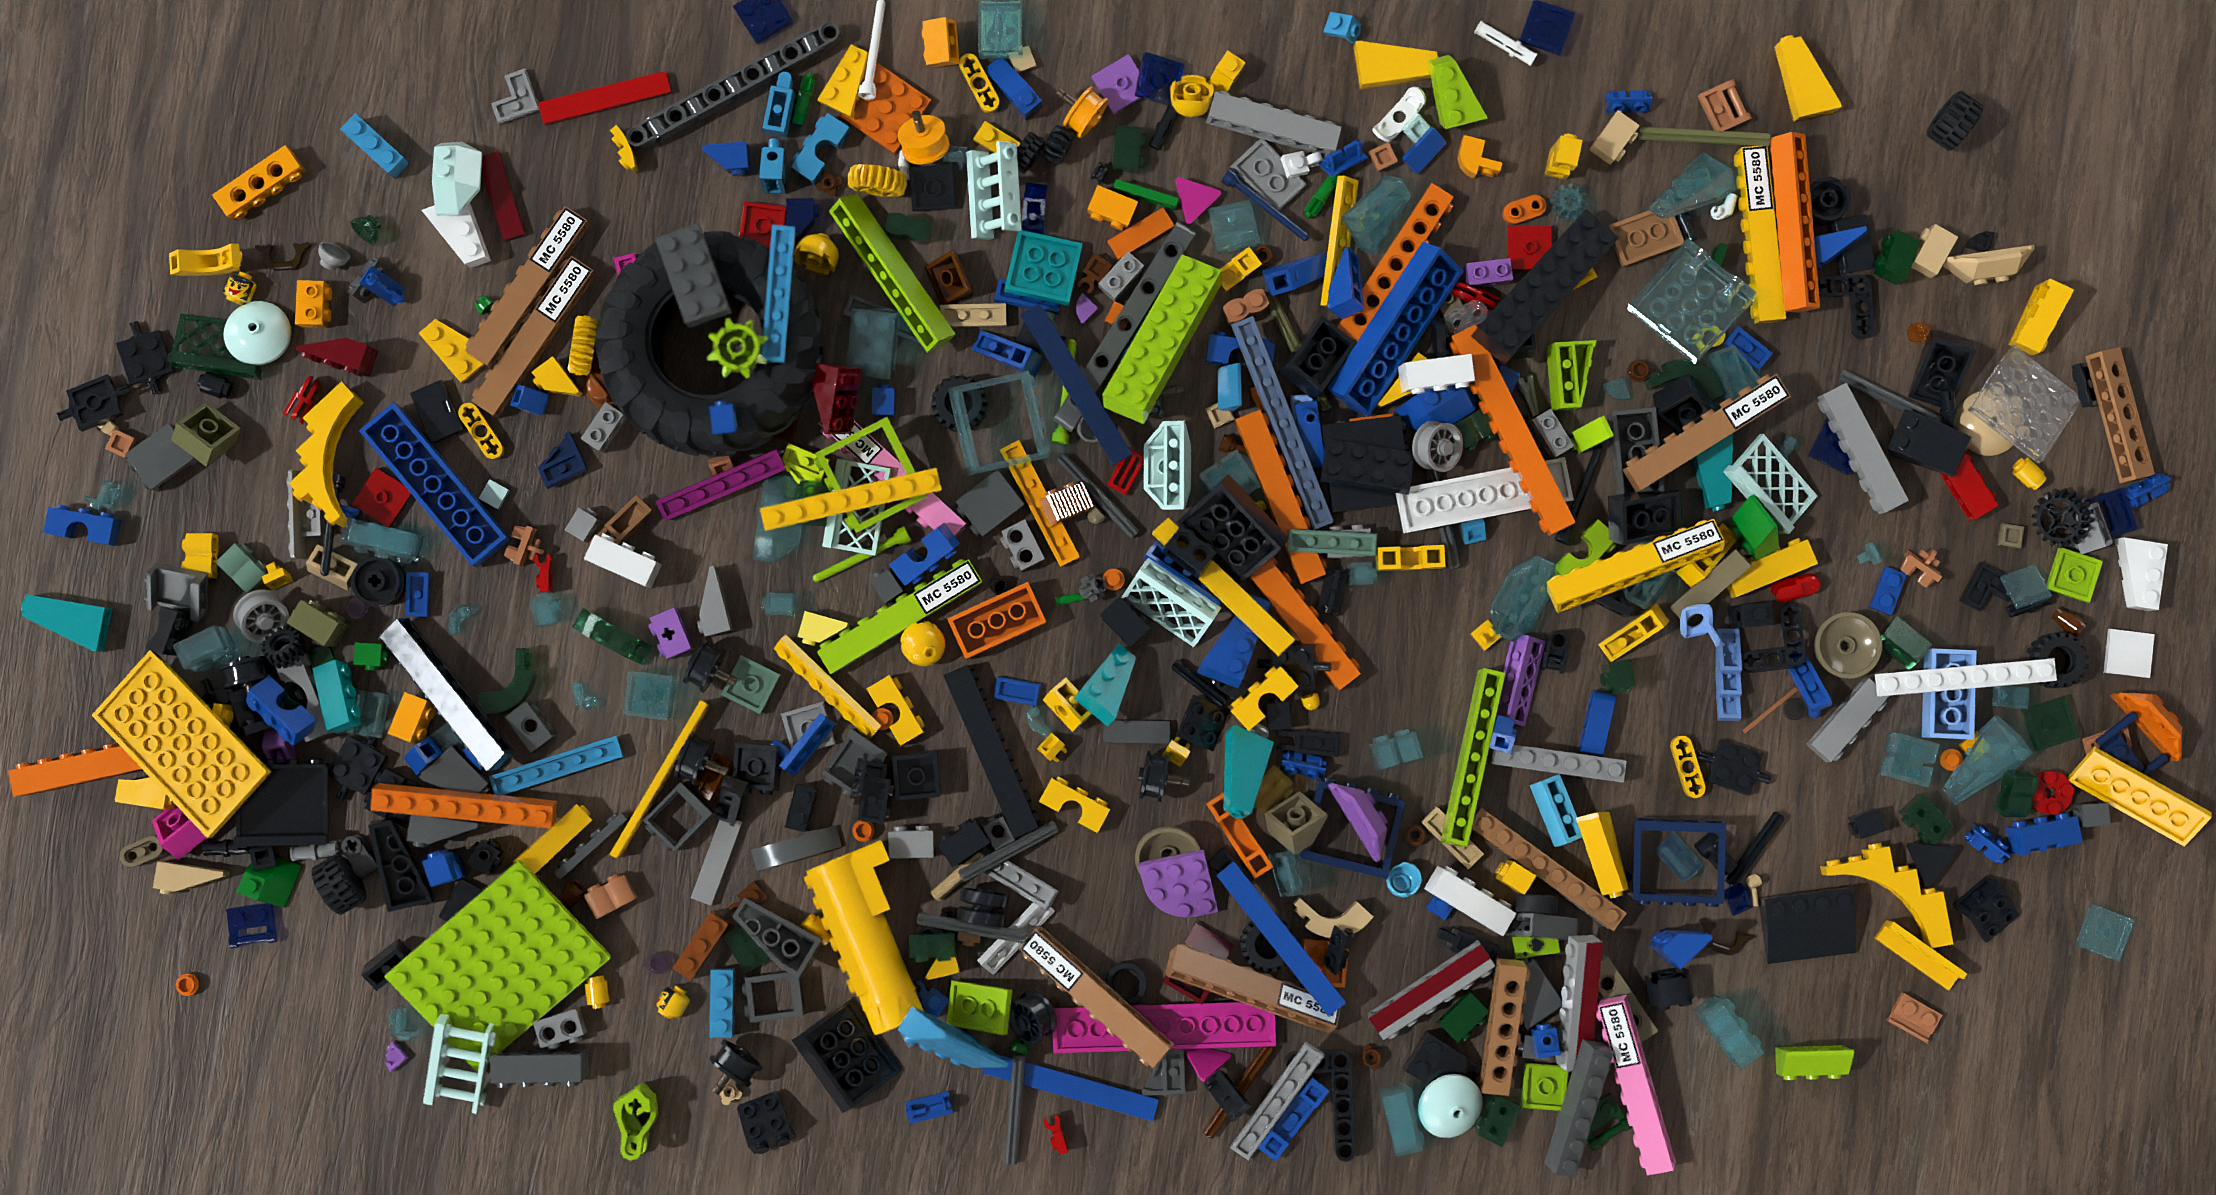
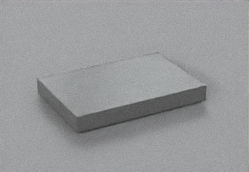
M1259 139L1230 166V168L1239 173L1238 176L1241 177V180L1279 211L1307 185L1300 176L1287 178L1281 156L1264 139Z

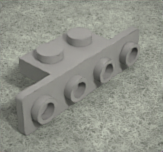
M288 470L286 480L289 496L287 500V507L289 509L288 530L290 531L288 549L291 558L306 559L305 537L325 536V517L323 509L320 511L313 504L311 505L305 500L300 502L292 494L294 489L289 483L301 472L298 470Z

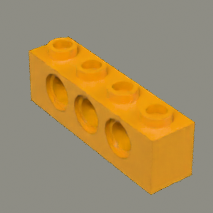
M284 145L212 194V196L227 217L232 220H238L246 216L247 211L252 207L262 205L270 195L280 193L284 189L283 186L289 182L299 180L302 177V173L306 170L293 151ZM278 168H282V174L275 177V171ZM260 180H264V186L261 189H257V183ZM245 192L246 198L239 202V195Z

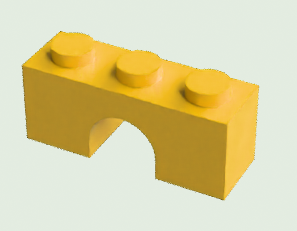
M1572 134L1561 135L1549 151L1545 175L1566 180L1570 175V170H1574L1577 167L1583 140L1577 139V136Z
M1444 545L1376 548V571L1442 569L1445 567Z
M1281 666L1270 668L1264 674L1267 678L1261 683L1256 681L1248 688L1250 693L1244 698L1239 696L1231 704L1233 706L1231 712L1248 731L1265 717L1258 707V701L1263 694L1273 693L1283 701L1299 687Z
M889 675L868 687L867 690L878 708L888 703H893L899 708L900 718L889 728L899 745L903 746L923 734L924 730L922 728L925 727V724L919 715L915 717L911 709L914 708V705L909 697L906 696L904 698L900 692L903 687L898 678H892Z
M1057 776L1056 780L1051 778L1039 802L1059 812L1061 806L1066 801L1073 800L1078 802L1083 811L1078 823L1098 833L1110 811L1107 808L1108 803L1096 797L1095 801L1087 797L1088 792L1079 787L1076 790L1068 787L1069 782Z

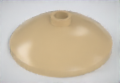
M1990 390L1980 391L1968 396L1958 407V413L1956 414L1957 430L1972 437L1967 448L1969 451L1981 456H1995L2010 449L2017 441L2021 431V416L2017 406L2006 395ZM1991 418H1994L1996 420L1995 425H1992L1990 423Z

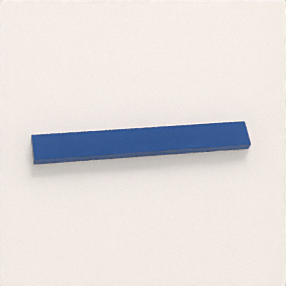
M1233 861L1216 876L1329 1017L1346 1003L1235 862Z
M997 1054L1009 1063L1008 1066L982 1069V1074L1011 1081L1013 1058ZM1025 1061L1023 1082L1025 1086L1153 1121L1159 1101L1158 1098L1147 1095L1142 1096L1140 1093Z

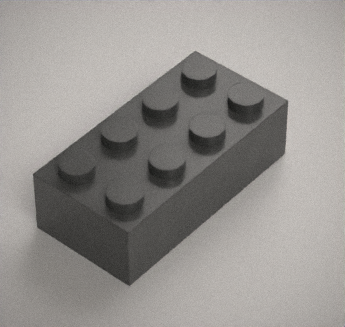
M698 223L655 238L683 319L689 328L732 313L704 233Z
M1656 407L1611 411L1607 414L1608 425L1614 435L1609 440L1615 495L1636 492L1623 472V469L1628 467L1626 462L1636 456L1639 459L1646 455L1645 450L1655 444L1657 447H1660ZM1663 477L1638 492L1664 491Z
M589 1050L502 1051L490 1056V1084L497 1083V1087H511V1084L520 1083V1087H531L537 1083H542V1086H556V1083L565 1082V1086H577L589 1077Z

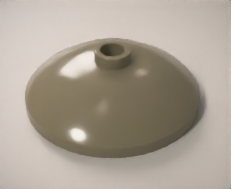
M1853 612L1838 613L1829 617L1819 627L1814 641L1815 654L1821 666L1830 674L1840 678H1857L1870 672L1879 661L1882 652V639L1877 627L1867 617ZM1842 642L1847 643L1848 647L1846 650L1841 648Z
M1171 826L1159 827L1148 832L1139 841L1135 851L1136 868L1140 874V862L1201 849L1196 839L1187 831ZM1166 849H1171V850H1172V852H1170V853H1166V852H1164V851H1165Z

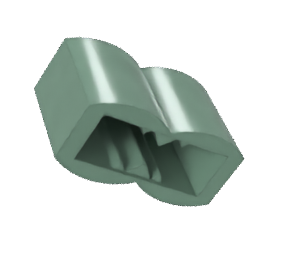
M234 543L216 563L246 593L253 592L263 583L262 576L268 574L266 564L260 559L256 561L251 556L252 550L245 544Z

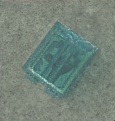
M978 1L979 59L1023 58L1022 1Z

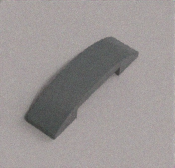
M836 825L752 849L751 852L756 870L760 871L843 846Z

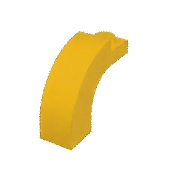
M229 244L213 250H175L169 253L170 275L208 276L240 271L239 267L242 262L239 244Z

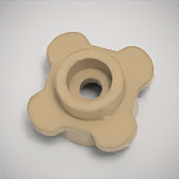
M733 1079L729 1080L720 1093L721 1102L724 1105H729L732 1100L741 1098L742 1092Z

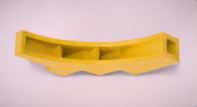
M341 381L303 417L308 423L306 428L313 435L296 450L301 456L299 461L306 468L289 485L294 489L292 494L300 502L305 500L311 505L313 504L320 511L323 509L326 513L324 517L331 525L337 524L344 528L350 521L341 510L335 495L332 479L333 461L336 447L344 428L364 402L352 388Z
M214 703L212 711L230 728L234 717L232 706ZM151 778L139 780L118 779L115 802L175 810L176 804Z
M1881 842L1868 844V849H1862L1863 858L1862 855L1848 857L1849 861L1840 862V859L1826 861L1827 865L1820 866L1822 875H1854L1872 880L1883 886L1899 898L1913 915L1921 931L1923 942L1927 946L1936 948L1953 945L1944 892L1935 890V887L1920 890L1917 869L1909 868L1908 865L1896 866L1894 871L1890 846H1882Z

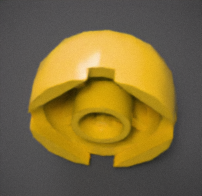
M1185 75L1181 77V81L1176 83L1175 80L1172 83L1170 97L1172 106L1177 113L1191 118L1204 115L1210 109L1214 96V87L1212 83L1206 82V78L1197 75Z
M823 233L804 237L799 241L793 254L796 263L800 265L802 262L806 265V270L822 275H828L830 271L832 273L835 271L839 257L838 248L830 240V237Z
M929 621L911 624L901 636L902 653L911 663L917 666L935 664L945 652L946 642L943 633L935 624Z

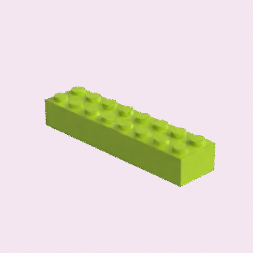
M1183 254L1181 255L1102 394L1104 408L1142 424L1145 423L1222 285V270Z

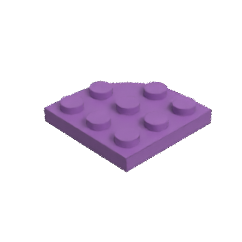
M1204 849L1139 863L1145 892L1151 902L1160 910L1177 917H1197L1218 912Z

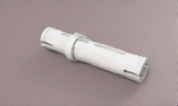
M1480 21L1474 31L1475 34L1510 53V57L1515 56L1531 66L1537 56V53L1521 45L1522 42L1519 40L1517 42L1483 21Z

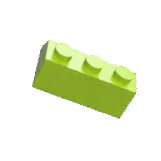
M1842 1045L1775 1047L1776 1074L1783 1076L1784 1080H1797V1076H1806V1079H1819V1075H1828L1829 1079H1840L1842 1075H1849L1854 1050Z

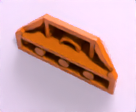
M2123 692L2110 695L2127 715L2132 711L2138 714V718L2134 723L2162 753L2168 755L2169 761H2179L2182 758V726L2178 723V717L2173 712L2165 709L2163 706L2164 702L2157 695Z

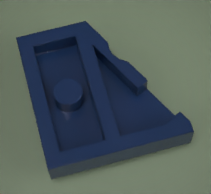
M570 431L564 435L563 441L558 447L553 448L549 457L538 467V471L547 489L588 470Z

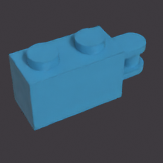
M781 72L778 76L777 85H771L762 127L765 134L787 138L795 101V94L792 90L793 80L788 72Z

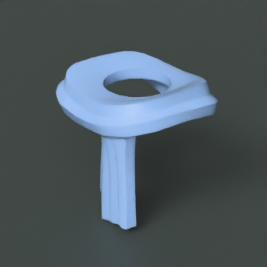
M1696 604L1684 608L1680 618L1681 635L1684 638H1690L1708 633L1715 646H1719L1720 638L1713 628L1712 607L1709 604ZM1702 614L1703 620L1699 625L1689 626L1687 624V620L1691 615Z

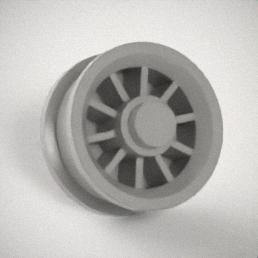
M1428 421L1419 427L1415 436L1411 438L1410 445L1412 446L1414 459L1420 467L1446 472L1458 463L1463 450V439L1461 432L1455 425Z
M256 590L246 594L238 601L233 612V618L246 639L254 643H262L267 641L265 639L267 635H272L270 633L272 630L277 632L278 627L283 629L284 626L288 625L286 622L289 619V612L275 593L269 590Z

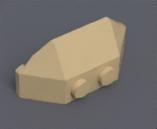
M2034 245L1951 256L1946 258L1942 266L1963 282H1974V286L1988 284L1987 280L1994 279L1996 283L2009 281V277L2017 274L2035 248Z

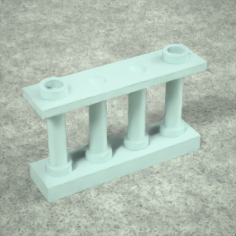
M998 141L996 142L997 152L993 154L976 150L966 152L971 239H994L993 229L1002 227V230L1022 231L1016 143ZM998 161V174L990 176V164ZM999 183L1000 196L992 198L991 185ZM1000 205L1001 218L993 220L992 207Z
M440 1014L434 1028L423 1104L432 1105L435 1098L440 1096L473 1102L472 1113L476 1114L479 1107L484 1106L487 1093L483 1092L490 1046H494L496 1033H493L494 1024L489 1023L485 1033L452 1027V1024H448L450 1015ZM454 1036L483 1042L482 1052L478 1053L449 1047L448 1044H445L446 1037ZM446 1056L480 1062L479 1071L475 1073L445 1067L442 1061ZM447 1076L477 1082L475 1093L442 1087V1084H439L440 1077Z

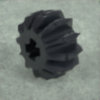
M1055 126L1044 144L1042 156L1052 163L1060 164L1070 150L1074 140V133L1064 126Z

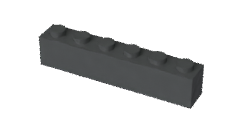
M1582 1039L1544 1162L1556 1175L1576 1176L1614 1054L1602 1042Z

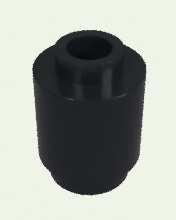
M207 371L205 374L200 375L197 386L200 387V392L219 399H228L233 389V382H230L226 377Z

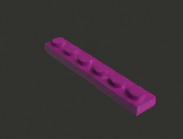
M776 448L657 499L655 502L664 521H667L786 470V466Z

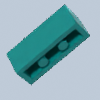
M335 659L312 668L326 731L339 734L361 725V713L357 707L356 691L352 686L351 669L348 664Z

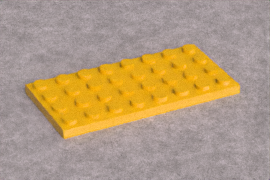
M151 650L147 652L92 714L95 720L207 838H212L271 773L161 656Z

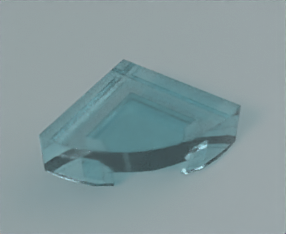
M1624 377L1601 384L1604 391L1610 397L1617 400L1630 399Z

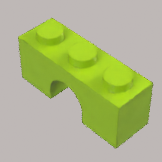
M1595 520L1580 537L1588 546L1586 558L1577 559L1571 553H1566L1551 571L1556 575L1563 576L1575 568L1590 566L1594 561L1599 560L1604 552L1609 553L1616 546V543L1609 539V528L1600 520Z

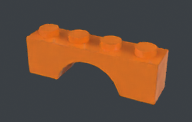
M1224 791L1205 803L1254 879L1273 867L1242 818H1234L1229 812L1223 810Z

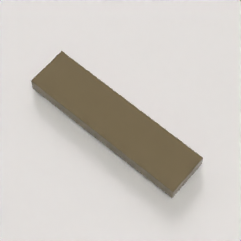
M1735 549L1716 565L1703 580L1692 586L1669 608L1680 619L1684 608L1696 604H1708L1751 567L1752 564Z

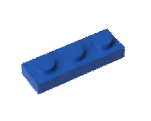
M999 278L994 302L1006 303L1027 309L1040 303L1045 313L1059 315L1061 304L1004 292L1006 280Z

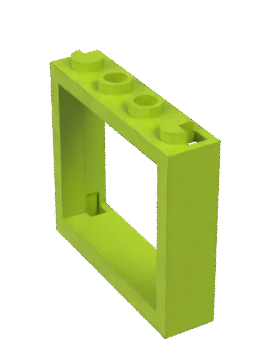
M888 417L815 453L817 458L813 460L819 471H825L827 478L824 481L829 491L833 489L836 491L841 488L824 456L881 427L905 473L915 472ZM924 494L911 497L860 524L853 511L846 512L848 517L844 520L849 530L854 529L857 533L928 496Z

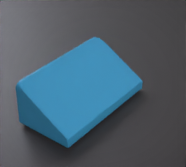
M1240 363L1220 367L1217 370L1218 409L1221 411L1233 412L1242 405Z

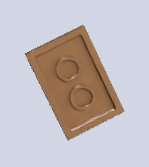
M1670 203L1607 226L1619 237L1614 243V248L1622 267L1685 244Z

